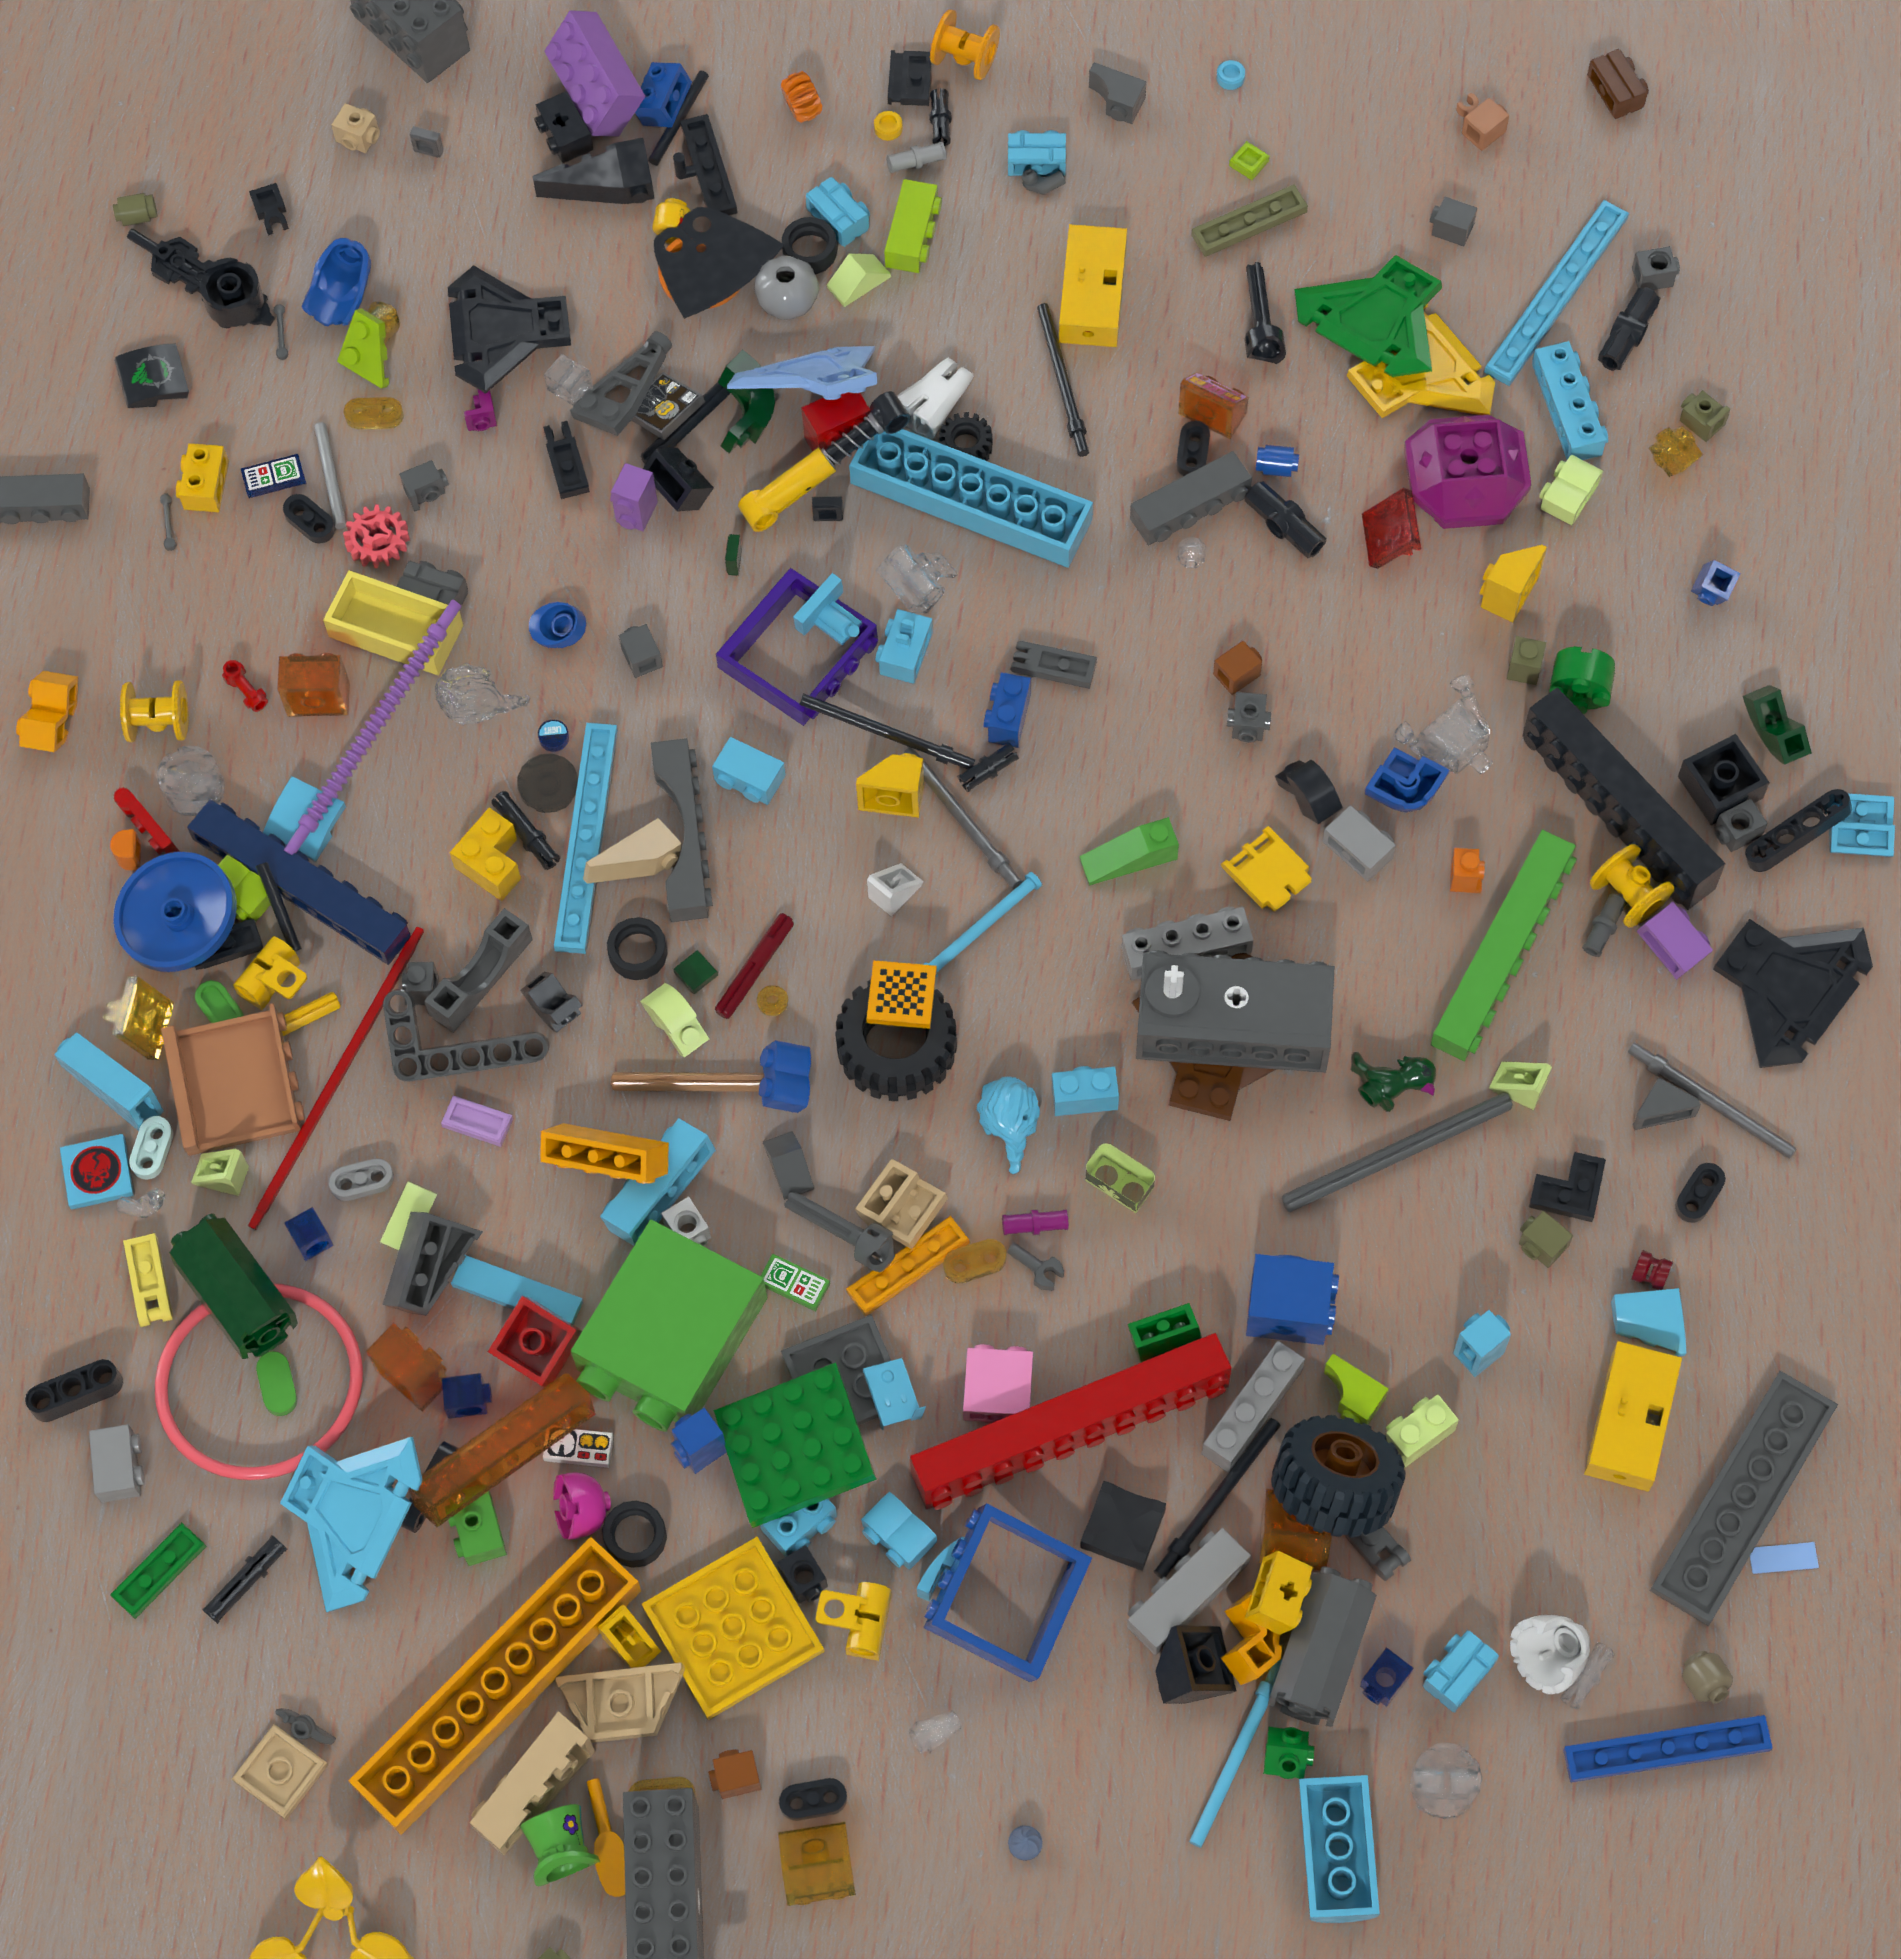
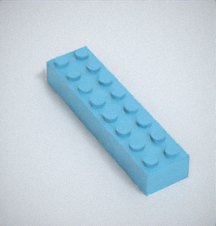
M904 429L893 434H888L884 431L879 435H874V440L869 439L863 444V448H858L849 465L850 483L1067 568H1069L1093 520L1092 501Z

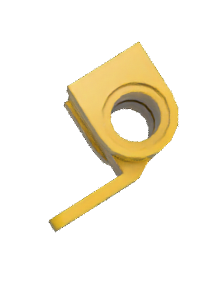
M272 936L233 986L237 995L262 1011L275 992L286 999L293 998L306 982L307 974L297 968L301 963L296 952L283 940ZM290 973H293L296 976L295 983L290 987H282V983Z
M861 1582L858 1584L856 1595L823 1590L819 1597L816 1622L823 1625L850 1629L845 1648L846 1655L879 1661L892 1598L891 1589L881 1584ZM831 1600H838L844 1605V1612L838 1618H830L825 1613V1606Z

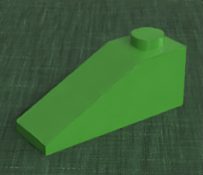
M1167 817L1140 825L1081 855L1080 861L1090 886L1178 860L1179 843L1170 819Z

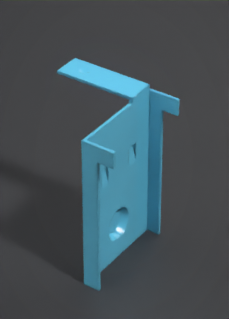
M902 1358L863 1369L882 1430L884 1426L908 1419L913 1421L922 1418L926 1406L919 1408Z

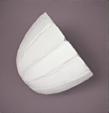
M1539 1615L1524 1619L1514 1627L1510 1636L1512 1638L1510 1641L1511 1655L1515 1657L1514 1663H1518L1517 1669L1522 1677H1526L1525 1681L1536 1690L1542 1689V1692L1546 1694H1558L1568 1689L1580 1675L1590 1653V1640L1587 1630L1582 1625L1564 1616Z

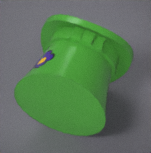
M578 1804L565 1805L549 1810L520 1825V1829L526 1836L538 1859V1866L533 1875L535 1885L538 1887L600 1862L599 1856L589 1853L588 1848L584 1844L581 1806Z

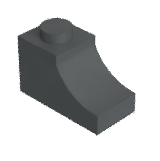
M1093 63L1089 70V88L1098 92L1106 101V115L1111 116L1116 121L1133 124L1146 98V81L1098 63Z

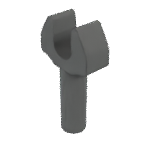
M1015 1242L1007 1251L1012 1257L1034 1271V1285L1041 1290H1054V1283L1044 1276L1046 1272L1052 1271L1057 1276L1064 1277L1063 1267L1055 1257H1051L1046 1261H1040Z

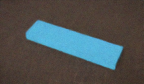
M465 1255L466 1258L462 1264L458 1266L452 1279V1287L511 1309L515 1308L521 1296L532 1298L571 1324H574L583 1304V1299L467 1255Z

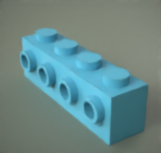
M1569 341L1535 349L1532 367L1566 459L1568 460L1571 455L1581 460L1602 456L1605 443H1608V433L1605 426H1601L1599 423L1598 406L1595 401H1591L1589 396V382L1587 377L1582 376L1580 372V358L1577 351L1573 352Z
M680 1118L664 1132L661 1139L662 1142L669 1143L668 1174L656 1178L654 1183L642 1184L636 1182V1180L627 1179L621 1191L613 1200L607 1203L600 1216L610 1232L633 1246L649 1220L652 1219L659 1223L662 1219L661 1213L675 1203L716 1151L707 1134Z

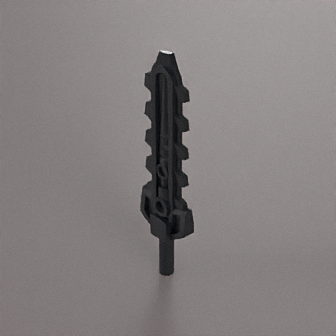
M131 229L128 232L127 239L152 254L151 272L154 277L167 284H170V282L175 284L180 280L186 284V292L193 294L198 291L201 293L199 287L200 280L205 275L207 267L213 262L211 260H207L204 263L199 261L198 249L182 237L166 242L161 240L157 244L135 229ZM263 294L262 314L257 319L249 322L252 325L262 324L271 326L275 320L274 316L270 313V308L267 304L268 296Z

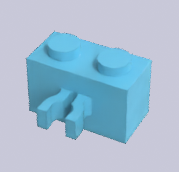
M897 609L894 619L888 620L885 629V636H887L885 645L880 644L876 653L875 661L879 663L880 675L915 684L933 634L932 618Z

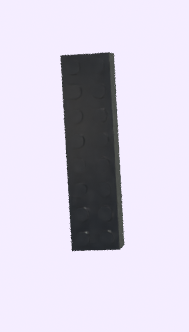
M1558 687L1529 708L1522 734L1526 745L1531 750H1536L1544 758L1546 766L1552 772H1557L1564 779L1567 788L1572 793H1577L1585 801V805L1590 813L1595 816L1598 815L1605 822L1606 828L1615 838L1619 837L1626 846L1635 844L1640 847L1641 851L1636 860H1641L1655 881L1662 884L1666 882L1673 884L1674 892L1671 898L1677 904H1682L1689 910L1716 889L1726 863Z

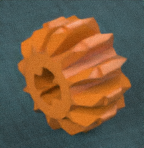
M800 71L782 80L780 87L782 94L798 122L802 123L806 120H812L821 113L823 107L821 100L807 73Z

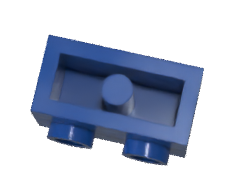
M651 63L640 87L645 98L635 112L643 126H673L692 84L691 79L680 63Z
M1001 672L999 683H993L990 694V701H994L992 710H986L984 718V728H988L989 743L999 745L1010 743L1015 748L1019 747L1031 696V678Z
M702 1408L694 1415L687 1414L675 1423V1428L672 1429L674 1441L671 1445L675 1450V1457L684 1469L690 1466L696 1474L727 1453L723 1432L705 1408Z

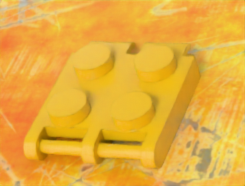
M1267 826L1262 830V835L1251 844H1244L1241 852L1230 861H1223L1221 866L1262 909L1268 906L1275 912L1291 899L1287 889L1296 895L1311 883L1312 878L1308 874L1309 866ZM1265 839L1269 840L1264 845H1262L1258 850L1254 849ZM1244 856H1248V858L1241 862L1237 867L1233 866Z

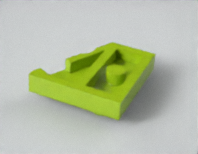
M362 308L355 310L337 360L341 365L381 389L389 385V378H385L384 361L387 360V348L384 343L386 337L385 322Z

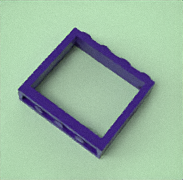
M790 568L716 653L717 667L804 726L810 718L815 719L819 712L799 705L798 702L738 663L795 595L807 602L819 588V586ZM839 599L835 602L859 619L862 624L859 627L858 639L809 695L822 701H826L828 697L836 695L843 679L847 675H852L857 670L860 659L866 653H871L878 643L877 625Z

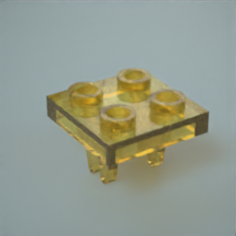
M128 976L122 999L106 1004V1007L112 1010V1012L104 1014L103 1019L107 1022L115 1023L112 1035L148 1060H159L164 1044L161 1028L168 1027L174 1002L139 976Z

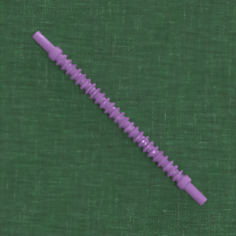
M451 600L436 624L433 623L427 629L428 636H423L424 642L418 643L419 650H413L414 657H409L408 661L410 663L403 665L405 670L404 672L399 671L400 678H395V685L389 686L390 693H384L385 700H380L381 706L374 708L376 714H370L371 721H366V728L360 729L361 736H355L357 742L350 744L352 749L346 750L347 757H341L342 764H337V771L331 772L332 779H326L328 785L322 786L323 792L316 794L318 800L312 801L313 807L307 808L308 814L302 815L298 821L300 826L284 848L285 852L291 855L297 853L309 833L316 831L319 826L318 820H323L322 813H328L327 806H332V799L338 798L337 791H343L341 785L347 784L346 778L353 776L351 770H356V763L362 762L361 756L367 755L366 748H371L372 744L370 742L377 740L375 735L376 733L381 734L380 727H385V720L391 719L390 712H396L394 706L401 704L399 699L405 698L404 691H410L409 684H414V677L420 676L418 671L425 668L423 663L429 662L428 656L434 655L433 648H439L438 641L442 642L447 636L446 629L462 607L458 602Z

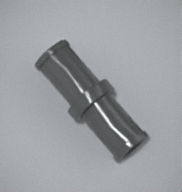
M1609 894L1600 915L1595 916L1592 922L1594 927L1582 947L1586 953L1595 957L1601 956L1610 935L1616 932L1618 928L1616 923L1624 907L1627 905L1623 897L1617 894Z

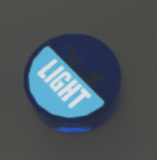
M548 720L539 727L538 739L540 745L545 750L556 752L562 750L568 744L569 732L563 722Z

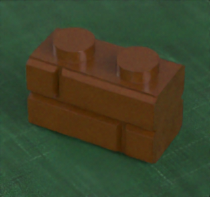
M1616 49L1605 56L1601 55L1590 61L1587 76L1615 119L1623 117L1629 112L1638 111L1645 106L1649 93L1648 85L1643 78L1639 79L1636 75L1635 66L1630 57L1625 58L1622 51Z

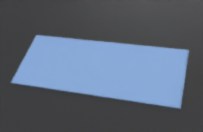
M1815 1542L1755 1547L1750 1555L1753 1574L1819 1568Z

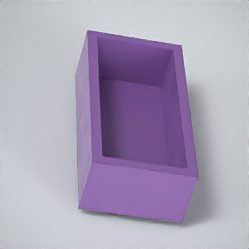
M570 10L544 52L591 135L619 137L642 103L645 95L598 13Z

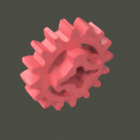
M379 504L375 505L374 511H369L365 506L363 507L364 514L359 515L354 512L353 517L355 521L346 522L348 531L343 532L346 550L351 553L354 561L360 559L364 567L369 562H373L374 568H378L379 562H384L386 566H390V558L393 557L399 560L398 551H407L405 542L410 541L407 523L405 520L402 521L399 512L392 514L391 507L389 506L384 511H380ZM390 526H392L395 529L396 535L392 533V530H390ZM357 538H360L363 547L358 544Z

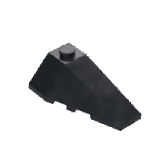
M643 138L613 143L606 146V152L594 157L588 153L581 156L582 161L571 166L561 164L532 176L536 197L615 204L643 203L654 199L653 185Z

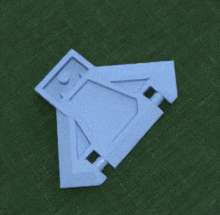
M875 346L833 347L828 350L754 368L753 370L735 373L728 383L727 389L802 388L822 395L826 400L839 399L841 394L847 392L861 393L866 391V387L877 385V373L864 368L873 354Z

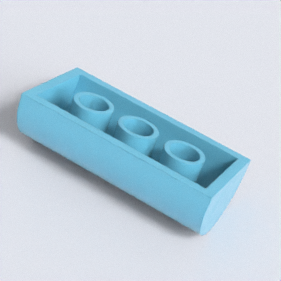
M1368 1775L1299 1779L1310 1920L1321 1923H1346L1378 1917L1380 1911Z

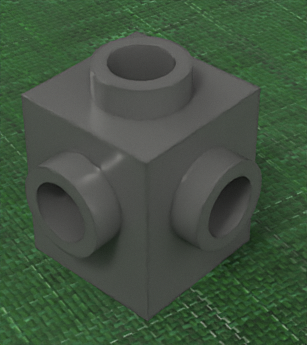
M1236 692L1235 708H1228L1227 727H1233L1232 739H1239L1247 743L1263 741L1264 730H1270L1271 712L1266 711L1267 694Z

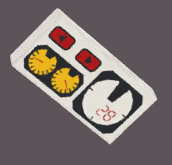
M547 1426L543 1460L547 1462L609 1468L613 1433Z

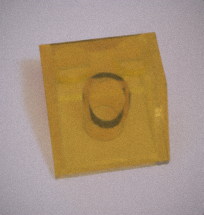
M846 1822L778 1832L787 1906L807 1905L812 1902L829 1899L840 1900L847 1896L856 1895Z

